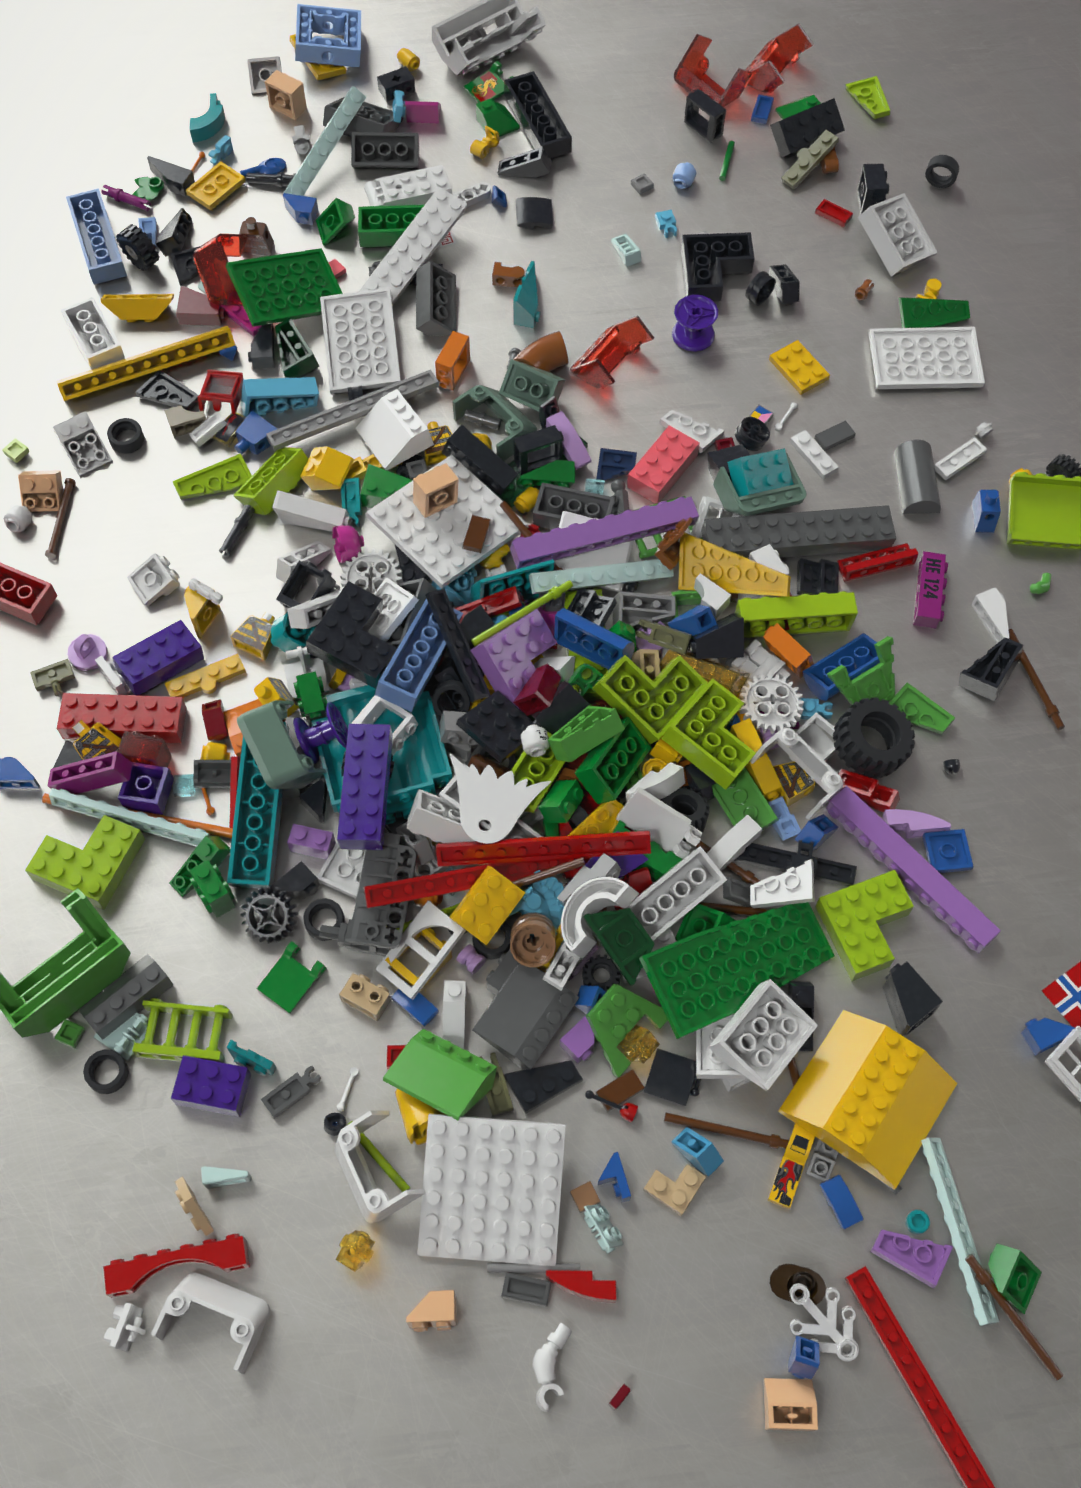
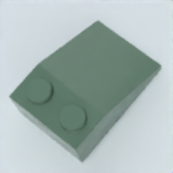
M511 359L499 394L539 412L540 406L552 396L556 397L558 402L566 380L547 371Z

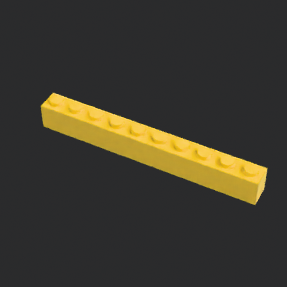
M225 326L56 382L63 401L235 346V342L230 328Z

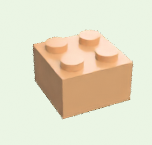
M278 70L265 81L270 108L294 120L307 109L303 82Z
M447 463L436 466L432 470L413 478V503L425 518L457 503L459 479Z

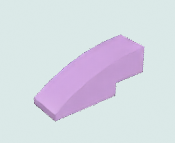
M560 411L546 418V428L555 425L557 430L562 432L564 442H562L563 454L568 461H575V470L590 463L591 458L584 444L565 414Z
M885 810L882 819L895 832L905 831L906 839L922 837L924 833L948 831L951 828V824L941 818L912 810Z

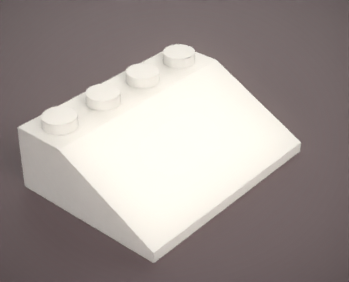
M905 193L870 206L858 217L891 277L938 253Z
M397 389L382 397L355 428L385 470L393 468L434 445L428 428Z
M769 979L756 987L710 1044L709 1048L724 1063L767 1091L818 1024Z

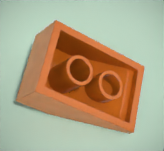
M259 699L224 712L229 738L236 756L241 757L243 740L242 732L237 724V718L247 711L262 706Z

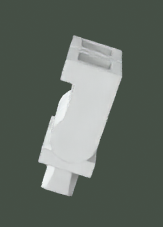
M756 639L744 650V657L736 658L731 664L730 673L745 684L747 681L752 682L754 676L759 680L760 674H763L765 678H767L768 673H771L772 678L779 674L780 680L786 677V683L791 677V674L785 669V662L762 648V644Z

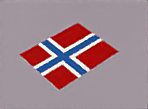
M1080 961L1041 990L1068 1023L1075 1028L1077 1026L1081 1027Z

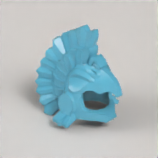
M550 877L528 885V889L523 890L525 892L524 896L509 916L516 912H520L522 915L535 912L543 914L552 921L555 927V935H557L556 930L561 924L564 906H562L557 897L564 890L563 883L559 882L556 877Z

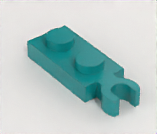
M359 478L345 479L341 486L342 508L347 510L352 521H355V525L360 527V520L357 515H362L361 481Z

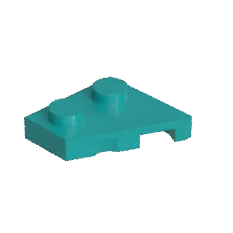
M230 1040L226 1048L236 1064L242 1067H246V1065L254 1067L253 1070L263 1076L266 1073L273 1076L276 1070L274 1062L250 1049L244 1050L237 1046V1042Z

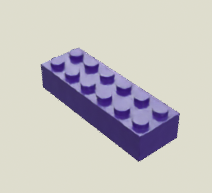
M348 725L337 834L340 849L383 850L393 741L390 725Z

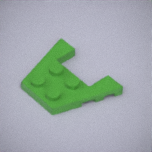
M887 636L874 644L880 663L853 680H850L846 666L843 665L827 673V676L851 705L864 698H869V700L871 698H879V701L882 699L890 701L895 697V674L892 672L894 654L891 652V645H894L893 637Z
M613 984L589 1011L586 1018L597 1041L602 1046L603 1054L610 1063L613 1075L619 1078L631 1064L617 1048L619 1043L643 1015L658 1029H661L668 1019L660 1006L618 984Z

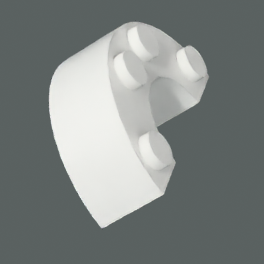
M612 877L595 878L578 887L567 900L561 917L562 936L570 951L583 959L597 943L591 929L582 916L598 913L603 908L611 905L620 906L625 909L639 893L622 880Z

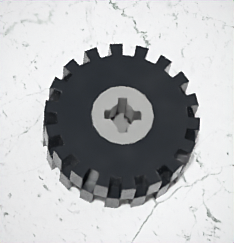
M129 224L116 235V240L119 243L118 246L122 248L123 254L138 269L146 271L159 260L160 256L158 255V250L155 249V244L137 225Z

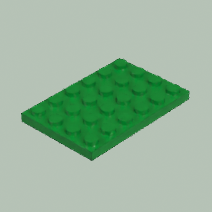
M322 248L227 262L225 266L253 327L283 322L288 318L296 320L322 315L320 297L343 294Z

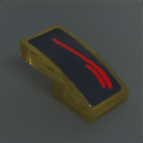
M231 413L225 419L227 425L213 435L212 438L230 448L236 437L237 428L246 417L239 413Z

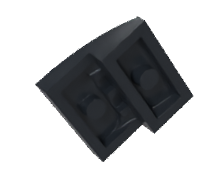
M541 197L517 198V226L533 230L535 226L551 229L553 226L552 199Z
M800 558L797 564V594L818 595L824 592L828 594L838 593L839 563L825 559L814 562Z
M579 588L568 610L604 627L617 602L612 597L598 596L595 590Z
M657 1048L644 1092L686 1106L696 1074V1060Z

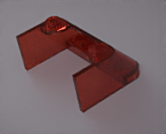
M798 23L766 43L740 75L739 79L743 84L761 92L772 93L785 82L780 75L784 68L790 63H796L800 59L799 55L812 47L814 43Z
M696 34L674 72V80L688 93L694 92L699 88L722 107H725L740 97L752 78L753 73L738 68L724 90L705 74L709 68V60L704 56V53L712 39Z
M220 233L195 249L193 259L207 297L213 304L243 306L225 266L229 262L227 257H241L248 236L245 234Z
M638 315L608 327L571 366L570 371L597 389H604L615 382L610 373L626 355H635L640 351V346L643 343L649 342L655 337Z

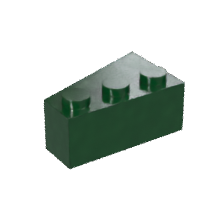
M291 318L275 326L282 362V372L285 378H300L319 367L312 350Z

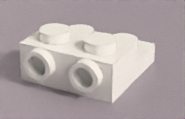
M153 553L126 577L147 606H150L162 594L168 596L180 585L178 581L180 578L179 574L174 569L169 568L170 561L165 556L161 557L156 553Z

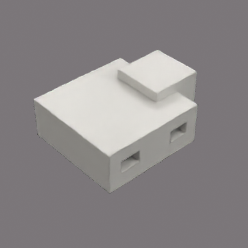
M816 712L796 733L827 762L838 750H835L834 742L818 726L832 737L835 730L832 724Z

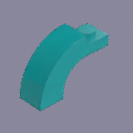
M210 93V106L204 115L190 118L189 131L192 143L201 142L213 137L221 130L225 123L223 104H221V100L217 99L216 93Z

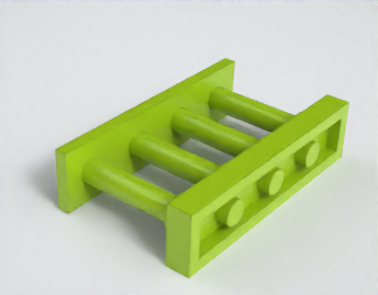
M152 998L150 1001L143 1000L142 1005L147 1011H150L144 1041L134 1043L132 1052L136 1057L181 1062L184 1055L224 1063L225 1057L218 1049L223 1018L232 1019L233 1016L226 1006L215 1005L214 1007L165 1003L163 1000ZM159 1012L172 1013L166 1043H163V1046L155 1045L153 1042ZM180 1014L193 1015L188 1043L184 1048L176 1047L174 1044ZM202 1016L214 1017L210 1043L206 1050L196 1047Z

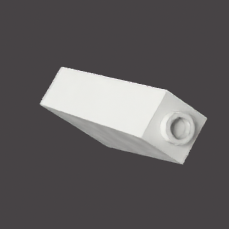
M277 490L272 508L283 523L331 532L335 526H351L352 519L346 509Z

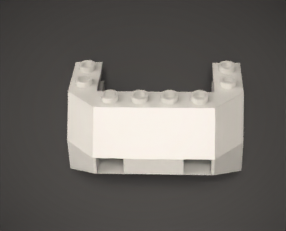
M483 0L433 25L432 42L442 61L456 75H465L470 71L471 73L477 71L482 64L484 66L489 65L493 62L492 59L494 58L498 60L504 57L507 51H510V53L516 51L518 46L526 40L531 41L542 32V28L546 23L537 6L527 13V11L523 12L518 0ZM496 23L498 29L487 35L484 28Z

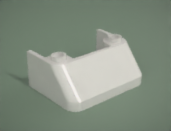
M782 728L761 746L750 762L753 764L775 744H778L828 794L808 813L806 818L809 820L843 788L844 783L842 778L794 730Z
M370 1110L341 1129L335 1145L336 1157L362 1216L369 1223H378L425 1194L424 1189L406 1190L389 1200L387 1193L377 1188L359 1148L360 1134L389 1116L388 1111Z
M196 1272L189 1273L168 1296L151 1335L163 1340L173 1317L184 1315L189 1310L192 1301L234 1318L230 1328V1335L235 1342L242 1344L243 1347L233 1369L244 1374L269 1317V1305L263 1299Z

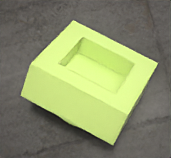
M16 438L2 449L3 453L15 463H18L30 452L28 447Z

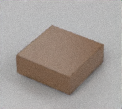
M591 1181L570 1191L580 1213L586 1211L584 1206L596 1205L601 1202Z

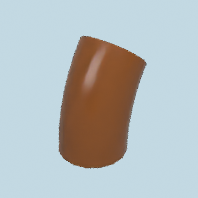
M560 331L548 334L532 342L513 359L549 373L569 363L566 346Z

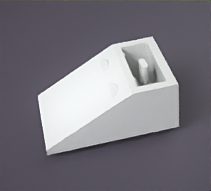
M86 411L52 426L55 436L79 476L113 461Z

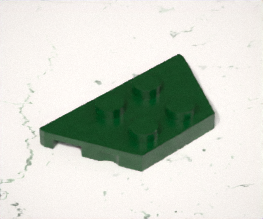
M625 908L582 916L628 984L633 986L643 968L639 958L650 953L655 943L632 910Z

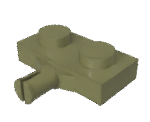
M68 658L30 672L37 692L52 687L55 696H59L58 692L60 695L63 694L60 686L61 683L75 678Z

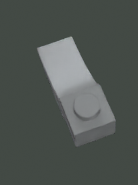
M603 853L591 869L584 865L559 894L557 899L562 906H565L572 893L582 884L599 877L618 878L621 868L615 860Z

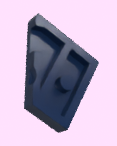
M601 448L596 483L629 474L636 465L637 452Z

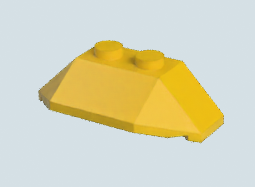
M105 294L100 301L120 320H126L127 322H136L137 320L153 322L172 302L174 294Z

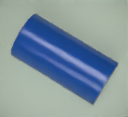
M566 608L559 610L555 615L554 638L557 644L608 670L624 655L631 660L634 652L633 642Z
M863 633L805 669L803 676L811 692L820 700L826 701L840 692L827 676V673L843 665L846 666L850 680H853L880 663L874 646L877 642Z

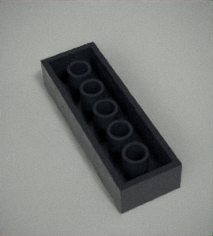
M535 72L505 79L504 96L533 148L543 147L550 159L571 153L572 136Z

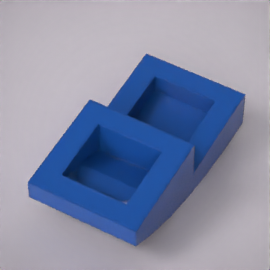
M398 989L391 996L396 1004L407 1011L410 1017L424 1027L439 1012L421 993H418L412 1000Z
M837 1175L819 1184L828 1205L832 1207L842 1229H846L864 1220L841 1175Z

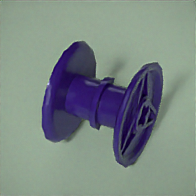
M689 295L680 299L674 309L678 322L672 328L673 341L680 348L687 351L696 352L708 348L715 338L712 325L718 318L716 304L711 299L702 295Z
M332 702L326 706L328 720L324 722L318 721L316 722L317 725L309 728L300 717L294 718L293 721L299 744L305 755L310 757L314 764L319 761L320 756L317 746L322 744L328 745L335 738L344 748L347 745L348 727L340 711Z

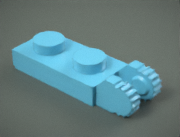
M395 90L392 104L393 119L399 123L401 117L405 116V101L402 100L405 94L400 90Z

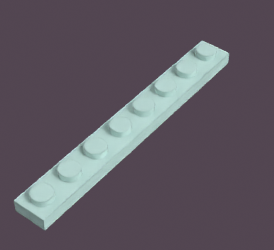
M352 86L284 193L300 196L305 194L366 99V96L356 87Z
M659 559L531 573L529 580L532 594L547 593L554 586L558 587L568 580L573 583V587L568 590L667 579L674 577L673 569L669 570Z
M52 788L49 793L53 806L99 819L106 815L141 831L197 847L206 835L209 836V833L199 828L192 829L182 823H171L164 818H154L143 812H133L123 806H112L105 801H95L85 795H74L64 789L57 790Z
M941 1138L921 1140L923 1153L928 1160L930 1176L934 1180L937 1198L945 1214L944 1220L952 1236V1245L956 1249L959 1258V1267L966 1280V1289L972 1299L974 1315L979 1321L980 1326L998 1323V1315L990 1292L984 1285L978 1282L975 1278L976 1274L965 1261L967 1256L973 1254L981 1265Z

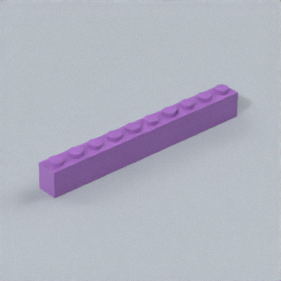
M679 497L674 501H662L657 505H646L634 511L626 510L618 515L610 514L598 520L590 519L582 524L574 523L562 529L554 528L546 533L537 532L526 538L518 537L512 541L510 551L516 568L520 569L548 560H558L664 533L669 529L674 530L676 529V524L683 518L686 520L691 517L693 520L689 526L696 524L699 515L692 497Z
M844 787L829 800L826 809L830 816L839 820L847 832L852 833L863 847H867L873 853L875 859L880 862L882 861L888 867L889 872L896 870L904 886L919 896V900L924 905H928L934 911L937 918L944 920L954 934L960 935L970 949L980 953L997 937L1001 930L849 787Z

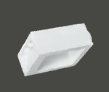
M374 695L352 724H373L386 708L403 718V722L393 733L391 754L394 755L396 751L403 747L405 740L415 732L418 723L409 712Z

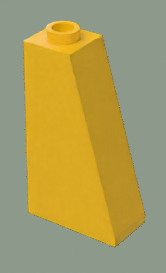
M748 718L731 726L730 733L757 753L763 744L751 719ZM767 753L753 764L749 761L745 768L765 799L769 802L777 799L782 785Z

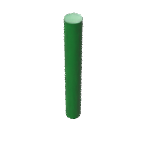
M729 141L719 176L721 181L726 180L735 146L734 141Z

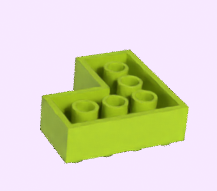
M624 655L614 663L595 684L593 689L612 708H616L617 713L623 718L629 717L645 740L652 744L663 736L669 726L708 682L680 655L672 659L653 681Z
M713 678L669 726L662 737V740L725 790L756 754V752L725 729L741 709L744 702Z
M103 815L83 850L46 835L25 871L32 880L67 895L79 888L93 906L105 910L144 843L145 838L140 829Z
M896 870L819 897L815 906L851 982L891 966L895 958L879 926L908 916L914 907Z

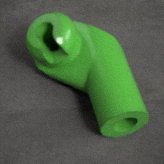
M1043 573L1041 581L1030 585V592L1032 594L1048 592L1052 575L1050 573Z

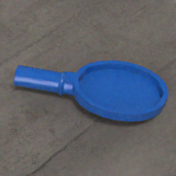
M277 157L269 158L260 162L258 166L241 170L240 174L246 177L247 172L277 175L285 171L286 161Z

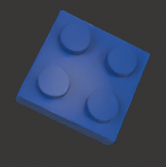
M965 829L923 834L928 863L939 873L973 869L974 866Z

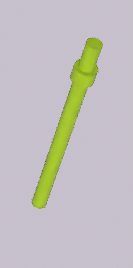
M568 580L558 587L554 586L548 590L547 594L471 639V642L474 646H477L550 600H556L561 597L562 593L573 587V583Z

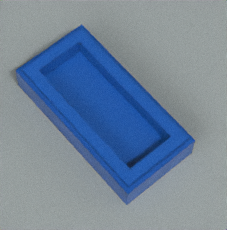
M758 94L751 116L752 122L767 124L774 97Z

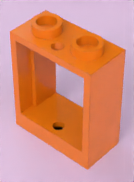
M452 331L435 361L436 378L439 381L440 387L452 391L456 387L471 360L469 336Z
M778 623L774 627L770 626L765 631L763 638L768 649L785 662V665L801 679L803 671L814 664L811 654Z

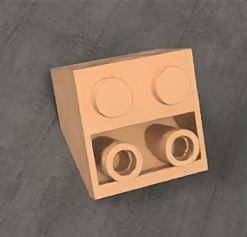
M61 470L24 471L18 475L22 506L27 507L30 512L59 510L63 495Z
M454 1290L430 1291L406 1317V1323L409 1328L414 1329V1332L428 1331V1327H436L438 1331L451 1330V1326H457L456 1295Z
M764 1378L765 1430H818L817 1402L811 1379Z

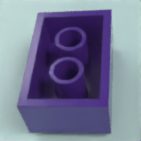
M183 1055L170 1099L178 1106L240 1117L252 1074L247 1067Z

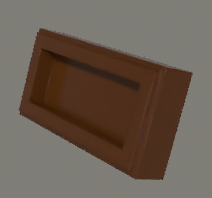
M472 515L462 549L478 553L482 552L491 519Z
M632 1069L596 1091L595 1094L620 1105L643 1091L645 1087ZM602 1103L603 1107L607 1112L614 1109L613 1107Z

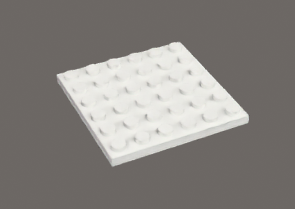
M450 455L434 467L447 463L458 477L457 503L425 518L413 503L412 481L366 512V517L441 589L521 533L499 506L503 501L453 455ZM472 515L491 519L481 553L462 549ZM519 517V519H520V520L524 523V525L527 527V523H526L522 518Z
M429 1114L423 1178L425 1194L422 1195L417 1255L556 1266L566 1124L466 1116L460 1117L457 1121L448 1115Z

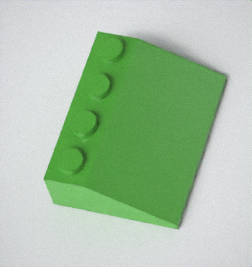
M422 1029L410 1039L384 1075L383 1081L458 1121L460 1117L464 1116L493 1088L497 1066L452 1044L450 1041L442 1039L430 1031Z

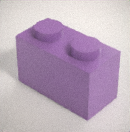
M293 824L287 843L290 852L327 860L336 841L333 832Z

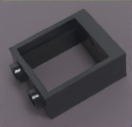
M699 88L689 93L686 97L684 122L710 143L723 136L726 109ZM699 108L710 116L709 121L699 114Z
M555 425L513 438L514 462L521 475L555 460H562V453H564L562 442H564V437ZM551 444V446L527 454V452Z
M299 560L276 600L287 609L301 604L293 599L308 574L322 580L311 600L329 594L336 581L331 577L332 573L324 568L319 570L313 563L309 561L304 563Z

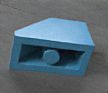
M688 1127L671 1141L697 1170L708 1177L724 1162L712 1142Z

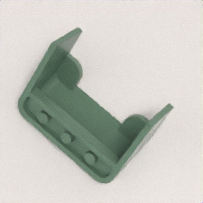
M477 385L452 401L455 421L464 416L466 409L474 410L483 403L505 423V431L509 436L496 444V452L503 461L514 455L513 438L537 431V427L505 396L499 394L498 390Z
M787 453L794 485L738 497L724 466L720 467L713 483L724 509L727 512L743 516L801 504L807 493Z
M275 700L247 711L237 718V724L262 777L271 789L304 788L327 773L326 769H314V763L310 757L299 755L282 720L287 718V709L294 705L293 701Z

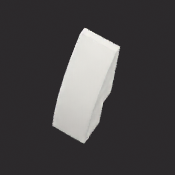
M670 762L658 773L650 771L626 792L627 801L638 787L659 800L670 795L685 784L683 767Z
M746 815L709 850L707 855L718 869L722 871L761 835L762 828L749 815Z

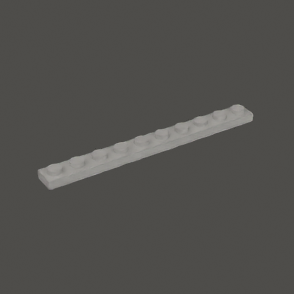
M430 369L266 433V436L273 450L276 451L367 415L382 397L396 389L406 400L439 387V381Z

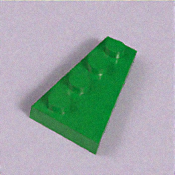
M898 297L902 328H929L970 318L969 301Z

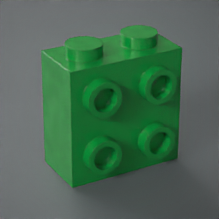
M316 671L297 675V682L293 684L297 699L301 698L302 700L298 702L301 716L306 717V720L310 721L325 718L328 703L326 695L321 696V693L325 692L321 676L317 677Z
M206 860L189 870L192 878L189 880L209 914L213 912L216 918L235 908L232 902L235 899L232 890L226 880L224 881L216 864L212 866L209 860Z

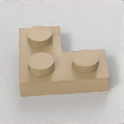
M689 1164L685 1166L676 1182L655 1170L643 1190L682 1216L706 1176Z
M182 1176L175 1181L178 1188L175 1194L180 1200L179 1203L184 1212L192 1214L193 1218L190 1220L197 1231L201 1229L205 1236L214 1231L212 1225L198 1204L193 1191Z

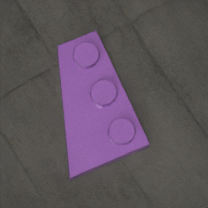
M881 1230L870 1252L934 1289L953 1246L946 1244L943 1246L935 1244L933 1241L925 1239L922 1241L910 1238L908 1235Z

